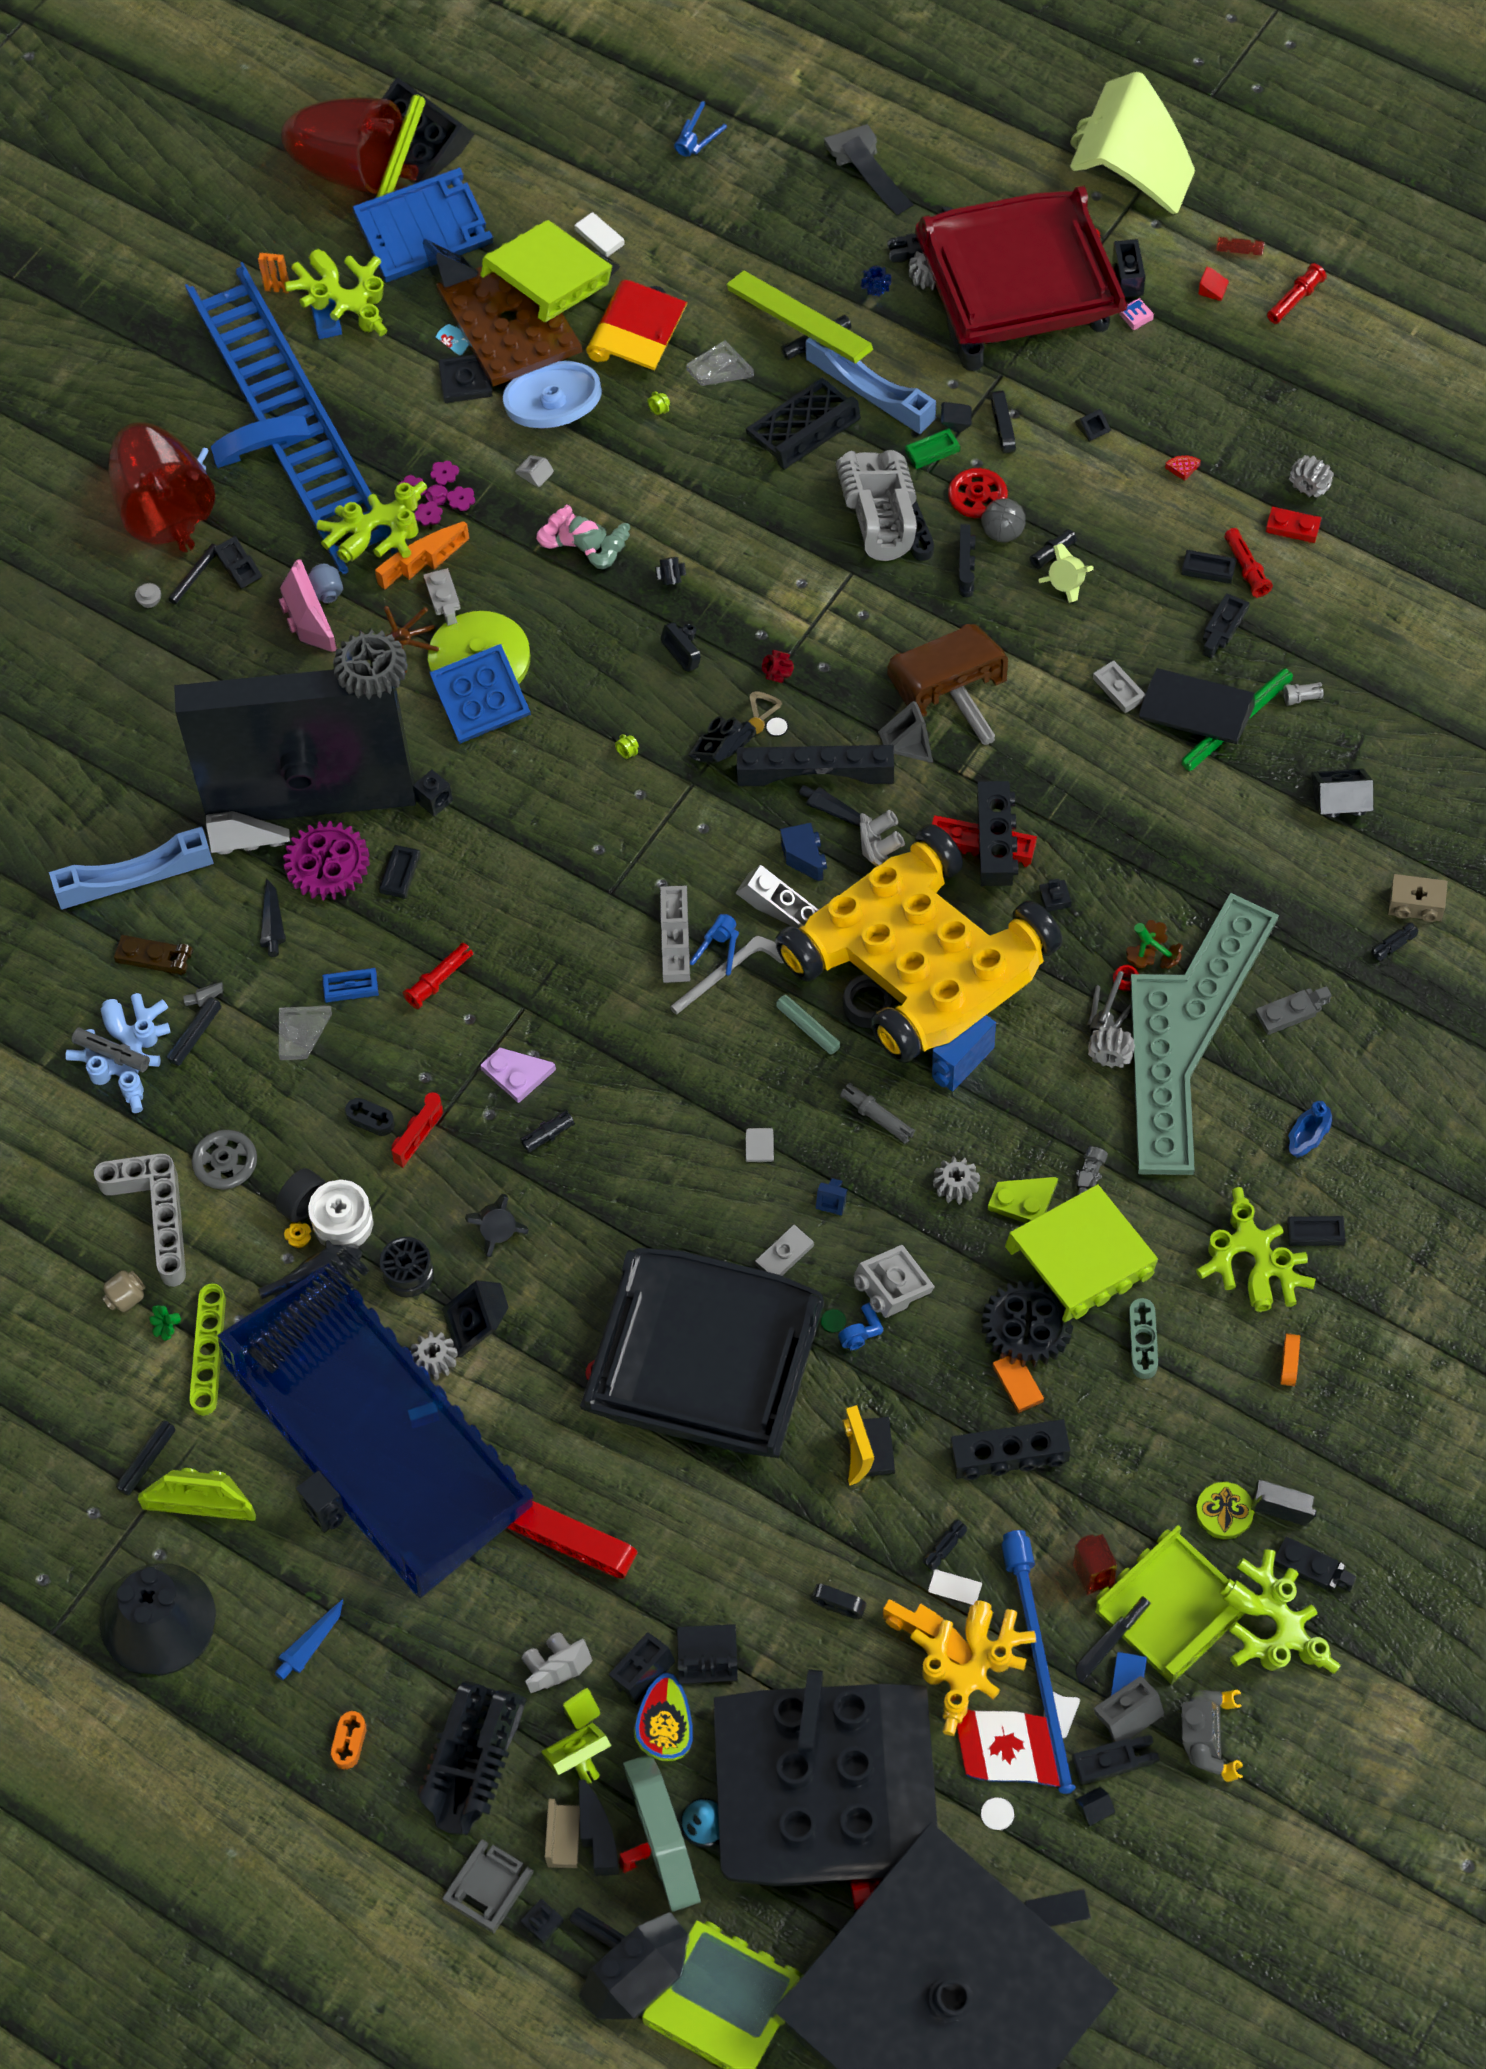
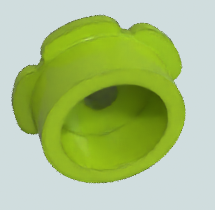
M653 392L652 396L648 398V406L655 415L665 414L669 411L670 401L664 393L658 394V392Z
M624 734L620 735V739L615 742L618 753L625 759L637 755V748L639 747L637 740L631 735L627 737Z

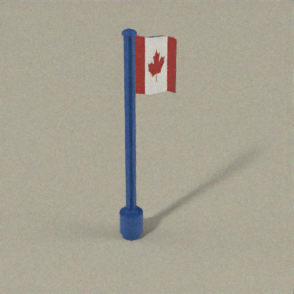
M1010 1531L1003 1535L1001 1546L1006 1570L1017 1576L1028 1631H1035L1036 1643H1031L1046 1717L1014 1711L967 1710L962 1722L957 1723L966 1775L974 1779L990 1782L1037 1783L1058 1787L1060 1793L1069 1794L1075 1790V1785H1072L1028 1575L1031 1572L1030 1569L1035 1566L1030 1538L1026 1536L1025 1531Z

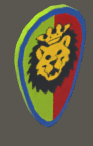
M670 1673L660 1675L648 1688L637 1714L634 1728L635 1740L640 1749L650 1757L660 1761H674L682 1758L689 1752L693 1741L692 1721L685 1692L676 1677Z

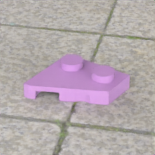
M499 1048L480 1065L481 1070L518 1103L556 1070L553 1062Z

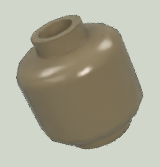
M121 1270L105 1282L103 1290L106 1295L102 1298L111 1310L117 1308L119 1311L127 1312L143 1299L145 1285L133 1271L128 1273Z

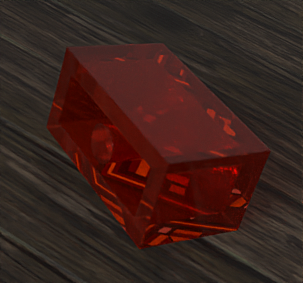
M1103 1534L1098 1536L1087 1535L1081 1538L1075 1547L1073 1566L1086 1594L1089 1595L1114 1585L1117 1563Z

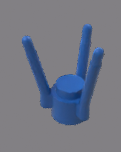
M703 101L700 103L691 121L689 119L686 120L681 134L674 144L675 150L682 156L688 157L691 153L697 155L701 148L727 128V125L723 124L702 142L697 143L698 138L691 131L705 105Z
M726 914L717 916L713 926L704 936V942L690 960V965L696 963L713 938L718 942H725L730 939L726 975L729 976L731 974L735 943L739 932L735 930L736 921L731 916Z

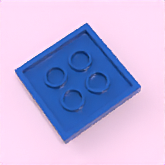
M501 644L430 672L431 679L459 744L531 715Z

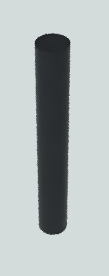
M211 544L170 595L168 600L172 604L176 605L211 562L216 555L213 549L217 545Z

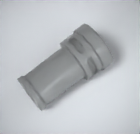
M1321 682L1300 686L1298 684L1284 685L1283 697L1285 704L1288 706L1301 703L1304 700L1322 699L1324 694L1323 688L1319 689V687H1322Z

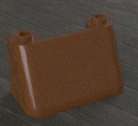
M966 624L959 630L905 653L894 655L888 664L887 674L905 704L908 706L913 701L917 702L920 712L924 717L927 716L926 707L931 702L934 705L938 704L939 696L980 678L984 684L989 682V678L992 679L995 686L1006 682L1008 657L1003 649L976 624Z

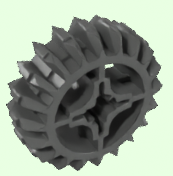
M372 629L369 634H364L360 630L358 637L350 635L349 642L342 641L341 648L336 649V657L333 660L334 674L341 688L345 687L348 694L355 692L358 699L363 694H366L369 700L373 694H377L379 698H381L384 691L391 694V686L399 688L400 680H404L405 671L407 670V657L401 643L395 641L392 634L385 636L382 630L378 634H375ZM367 660H370L371 665H373V669H371L370 664Z

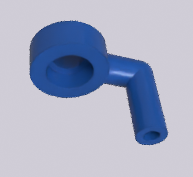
M870 1303L861 1307L869 1326L864 1327L863 1324H854L843 1329L838 1334V1339L843 1348L856 1350L865 1344L867 1338L882 1334L883 1327Z

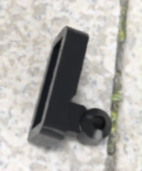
M672 622L663 627L660 638L662 644L686 672L697 669L701 656L698 649L691 642L695 638L696 627L686 624L683 628L678 629L676 623Z

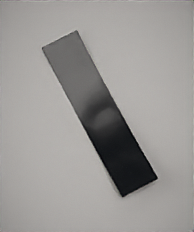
M859 136L842 145L866 181L896 215L914 205L884 172Z

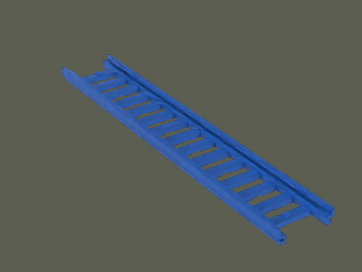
M243 262L240 263L241 267L236 268V274L242 285L201 301L193 286L188 287L185 284L189 297L257 421L266 420L265 413L305 397L308 405L279 417L305 416V418L315 415L318 422L308 426L311 437L325 433L328 440L289 456H286L283 449L294 444L288 445L286 440L271 445L316 530L318 520H325L337 515L335 514V509L338 505L344 507L349 502H355L358 505L364 503L367 511L363 515L370 513L372 507L367 498L371 495L368 486ZM246 295L251 300L249 303L214 317H210L207 312ZM258 312L261 318L221 335L217 330L220 326ZM264 329L268 330L270 336L229 352L226 346L244 336L252 335ZM274 346L280 352L240 369L235 363ZM284 363L289 368L285 372L250 386L245 381V379L259 374L261 371ZM294 380L299 386L261 403H257L254 396ZM332 450L337 455L335 459L298 474L293 469V466ZM342 468L347 473V476L308 492L303 487L305 483ZM353 485L357 491L352 496L318 510L312 504V502ZM387 525L376 526L377 530L371 532L368 546L385 540L391 534V528ZM317 530L322 541L331 534V532ZM334 544L328 549V552L339 572L341 571L342 574L348 573L345 562L337 554L340 545L335 546ZM397 548L389 549L391 554L398 552Z

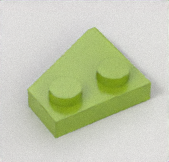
M1049 1177L997 1182L988 1204V1210L1028 1223L1047 1212L1058 1184V1178Z

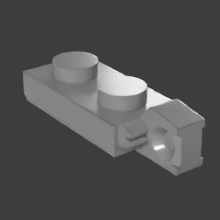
M448 568L424 574V580L435 614H444L448 626L456 624L455 611L461 608Z

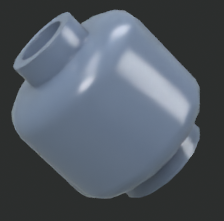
M319 564L311 569L308 577L318 601H323L324 603L334 602L343 591L338 570L328 564Z

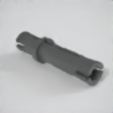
M80 1027L73 1033L72 1042L74 1044L111 1058L120 1066L125 1064L140 1072H145L149 1066V1056L131 1050L130 1046L126 1044L119 1045Z
M852 1083L846 1085L848 1089H843L840 1097L858 1109V1113L862 1116L867 1115L901 1140L902 1143L906 1144L910 1141L908 1136L910 1138L913 1137L915 1133L913 1128L876 1103V1099L873 1096H867L853 1086Z

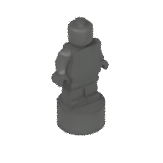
M1093 1146L1087 1147L1084 1155L1085 1163L1081 1172L1077 1171L1076 1186L1080 1187L1077 1195L1096 1186L1097 1181L1102 1178L1099 1168L1105 1164L1108 1155L1105 1150Z

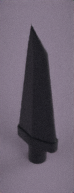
M805 785L802 786L799 795L808 799L806 805L860 827V813L820 787L814 791Z
M266 878L260 946L268 947V955L270 957H277L279 955V944L286 942V935L284 934L277 890Z

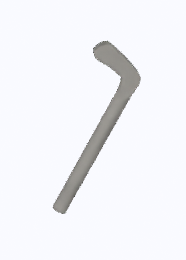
M756 936L734 954L731 971L757 951L767 953L779 963L784 962L778 954L775 942ZM727 961L671 1005L670 1009L677 1015L726 975Z

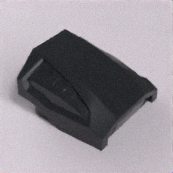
M718 716L709 724L708 732L700 736L688 756L705 763H717L735 754L737 748H743L756 734V728L747 721L740 723L735 717L725 720L722 716Z

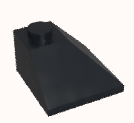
M476 1280L442 1308L454 1348L457 1349V1357H463L499 1326L509 1308L501 1283Z

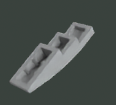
M687 886L660 887L663 983L690 981Z

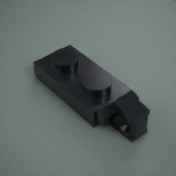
M1226 593L1205 629L1203 640L1207 642L1204 645V656L1212 659L1218 647L1224 649L1226 644L1228 645L1249 609V602Z
M1287 1536L1274 1559L1275 1566L1285 1571L1288 1568H1292L1298 1572V1577L1325 1590L1327 1588L1334 1590L1338 1586L1350 1592L1357 1576L1344 1570L1345 1565L1339 1563L1338 1560Z

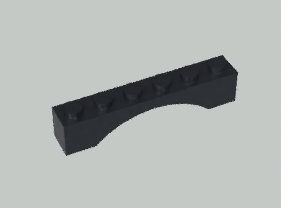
M894 745L737 748L738 786H765L787 777L809 774L845 776L866 784H894Z

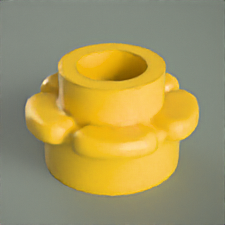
M293 1222L285 1230L284 1237L288 1240L289 1245L295 1248H302L311 1239V1228L306 1223Z

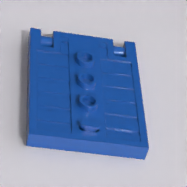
M461 168L353 206V213L373 257L376 256L381 260L378 268L385 283L430 267L422 243L424 238L458 255L493 243L491 232L484 231L486 222L468 183L462 184L463 173ZM453 185V188L448 189L447 186ZM475 232L476 236L470 237L469 234Z

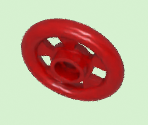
M971 468L960 472L952 479L948 488V498L953 508L960 514L970 518H982L986 508L982 503H985L988 499L993 502L994 500L1008 497V490L1004 480L995 472L984 468ZM972 478H983V482H972ZM994 484L998 491L990 492L989 486ZM960 485L967 486L965 493L958 492ZM968 499V501L974 503L972 508L964 504L965 500Z

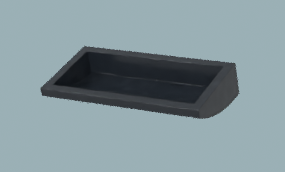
M1157 668L1146 692L1139 719L1237 744L1255 707V693Z

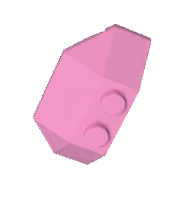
M296 560L280 588L283 597L279 599L283 613L288 612L290 618H287L289 628L292 633H297L301 642L334 652L337 649L334 635L302 560Z

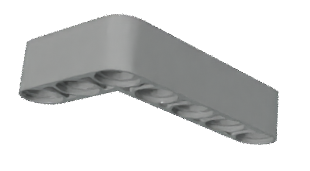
M154 1154L105 1161L97 1165L94 1170V1176L100 1191L105 1195L151 1190L156 1266L165 1285L173 1287L180 1285L185 1279L186 1269L178 1174L172 1158L167 1154ZM168 1168L166 1172L158 1173L161 1169ZM136 1172H141L140 1175L136 1177H131L132 1174ZM108 1176H114L109 1181H103ZM163 1193H170V1195L165 1198L160 1197ZM172 1217V1220L169 1222H162L163 1219ZM168 1242H175L171 1247H164ZM170 1267H177L173 1272H166Z

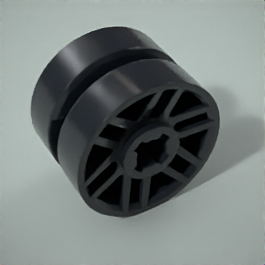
M400 1237L389 1242L381 1252L380 1268L385 1285L393 1294L400 1297H415L429 1288L433 1281L434 1269L429 1250L423 1242L413 1237Z

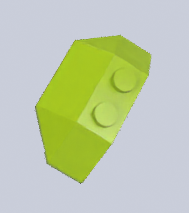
M183 1468L181 1471L172 1470L139 1493L138 1501L143 1510L255 1521L256 1519L251 1503L230 1476L220 1471L199 1473L191 1468Z

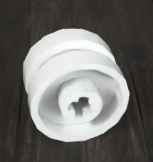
M346 1180L329 1181L320 1186L311 1196L308 1206L309 1217L314 1234L321 1244L325 1246V1241L329 1240L333 1245L349 1244L360 1246L370 1236L373 1228L372 1211L368 1197L360 1186Z

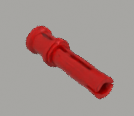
M1310 264L1307 267V272L1295 280L1293 288L1267 312L1268 319L1272 323L1278 324L1304 296H1310L1314 292V287L1326 280L1327 275L1324 269L1318 264Z
M1237 528L1229 529L1225 532L1224 538L1242 567V577L1250 584L1252 595L1254 597H1262L1272 590L1273 584L1264 575L1262 564L1255 561Z
M462 942L429 974L425 973L419 976V981L410 989L406 988L403 991V996L412 1007L420 1009L423 1006L422 1002L431 994L435 995L440 989L439 985L473 956L471 949L468 952L466 951L469 946Z

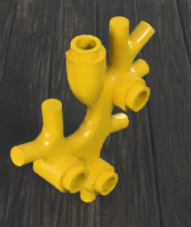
M975 1601L974 1605L970 1606L965 1625V1634L972 1650V1658L963 1665L953 1663L947 1655V1645L953 1626L952 1622L942 1620L936 1638H929L918 1629L911 1635V1639L923 1647L928 1654L923 1662L922 1675L924 1680L932 1685L940 1684L943 1681L948 1682L951 1691L946 1694L944 1699L943 1719L946 1720L943 1729L944 1734L954 1736L957 1723H961L967 1713L968 1697L973 1691L981 1690L992 1699H995L1000 1689L990 1683L986 1677V1672L989 1668L995 1672H1004L1009 1667L1024 1671L1027 1659L1014 1656L1011 1649L1020 1644L1036 1643L1035 1631H1014L1016 1611L1006 1609L999 1638L996 1641H990L987 1638V1633L993 1614L991 1605L984 1601ZM1002 1653L1004 1654V1656L998 1657L995 1654ZM937 1665L939 1668L932 1669L930 1666ZM958 1700L961 1703L959 1705H954L952 1701Z

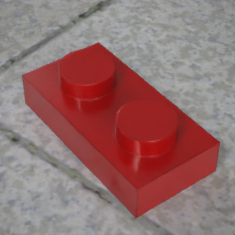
M1272 507L1266 533L1315 543L1322 517Z

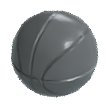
M1008 498L994 500L986 506L982 514L984 532L989 538L997 542L1015 540L1021 535L1026 525V516L1023 508L1016 501Z

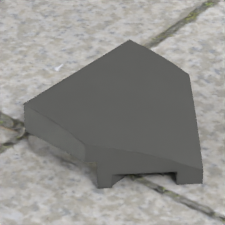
M868 124L824 138L825 147L832 156L836 157L837 165L852 162L842 145L857 136L861 138L872 155L877 153V139Z

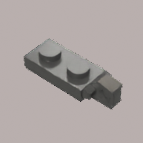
M1327 986L1314 992L1310 988L1256 1009L1255 1014L1266 1034L1270 1035L1315 1017L1316 1013L1322 1010L1321 1006L1330 1003L1332 995Z

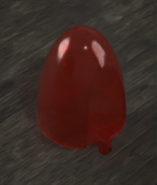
M361 97L331 99L311 104L293 113L282 127L281 140L290 157L314 175L346 188L378 194L403 124V118L395 103L387 99ZM403 164L398 178L416 180L415 176H418V167L416 165Z
M135 422L126 425L114 437L108 459L111 492L125 529L140 541L154 544L176 541L182 552H188L186 544L191 551L195 546V542L190 534L195 531V524L201 520H206L214 506L215 489L211 479L193 453L177 437L165 429L145 422Z

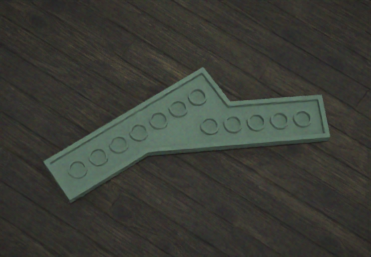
M1232 893L1227 898L1185 975L1131 974L1132 1037L1135 1044L1133 1061L1138 1174H1194L1190 1078L1279 915Z

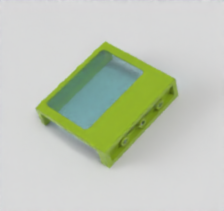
M697 1920L689 1933L690 1938L687 1944L682 1977L646 2009L642 2016L643 2024L722 2069H756L779 2027V2024L769 2014L802 1974L791 1966L786 1965L783 1968L774 1963L775 1959L766 1952L759 1951L757 1954L748 1949V1944L736 1936H732L730 1939L721 1934L722 1930L715 1924L708 1921L703 1924Z

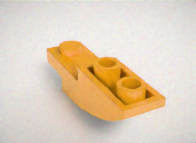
M890 1599L883 1608V1619L886 1620L890 1627L898 1631L903 1629L911 1635L918 1629L929 1638H936L941 1622L944 1620L921 1603L915 1613ZM952 1627L947 1645V1655L953 1663L963 1665L971 1660L972 1650L963 1637Z

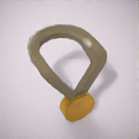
M755 691L750 694L754 717L748 722L756 728V734H759L765 726L763 720L779 709L782 702L776 697ZM756 698L768 700L774 703L775 706L759 717Z

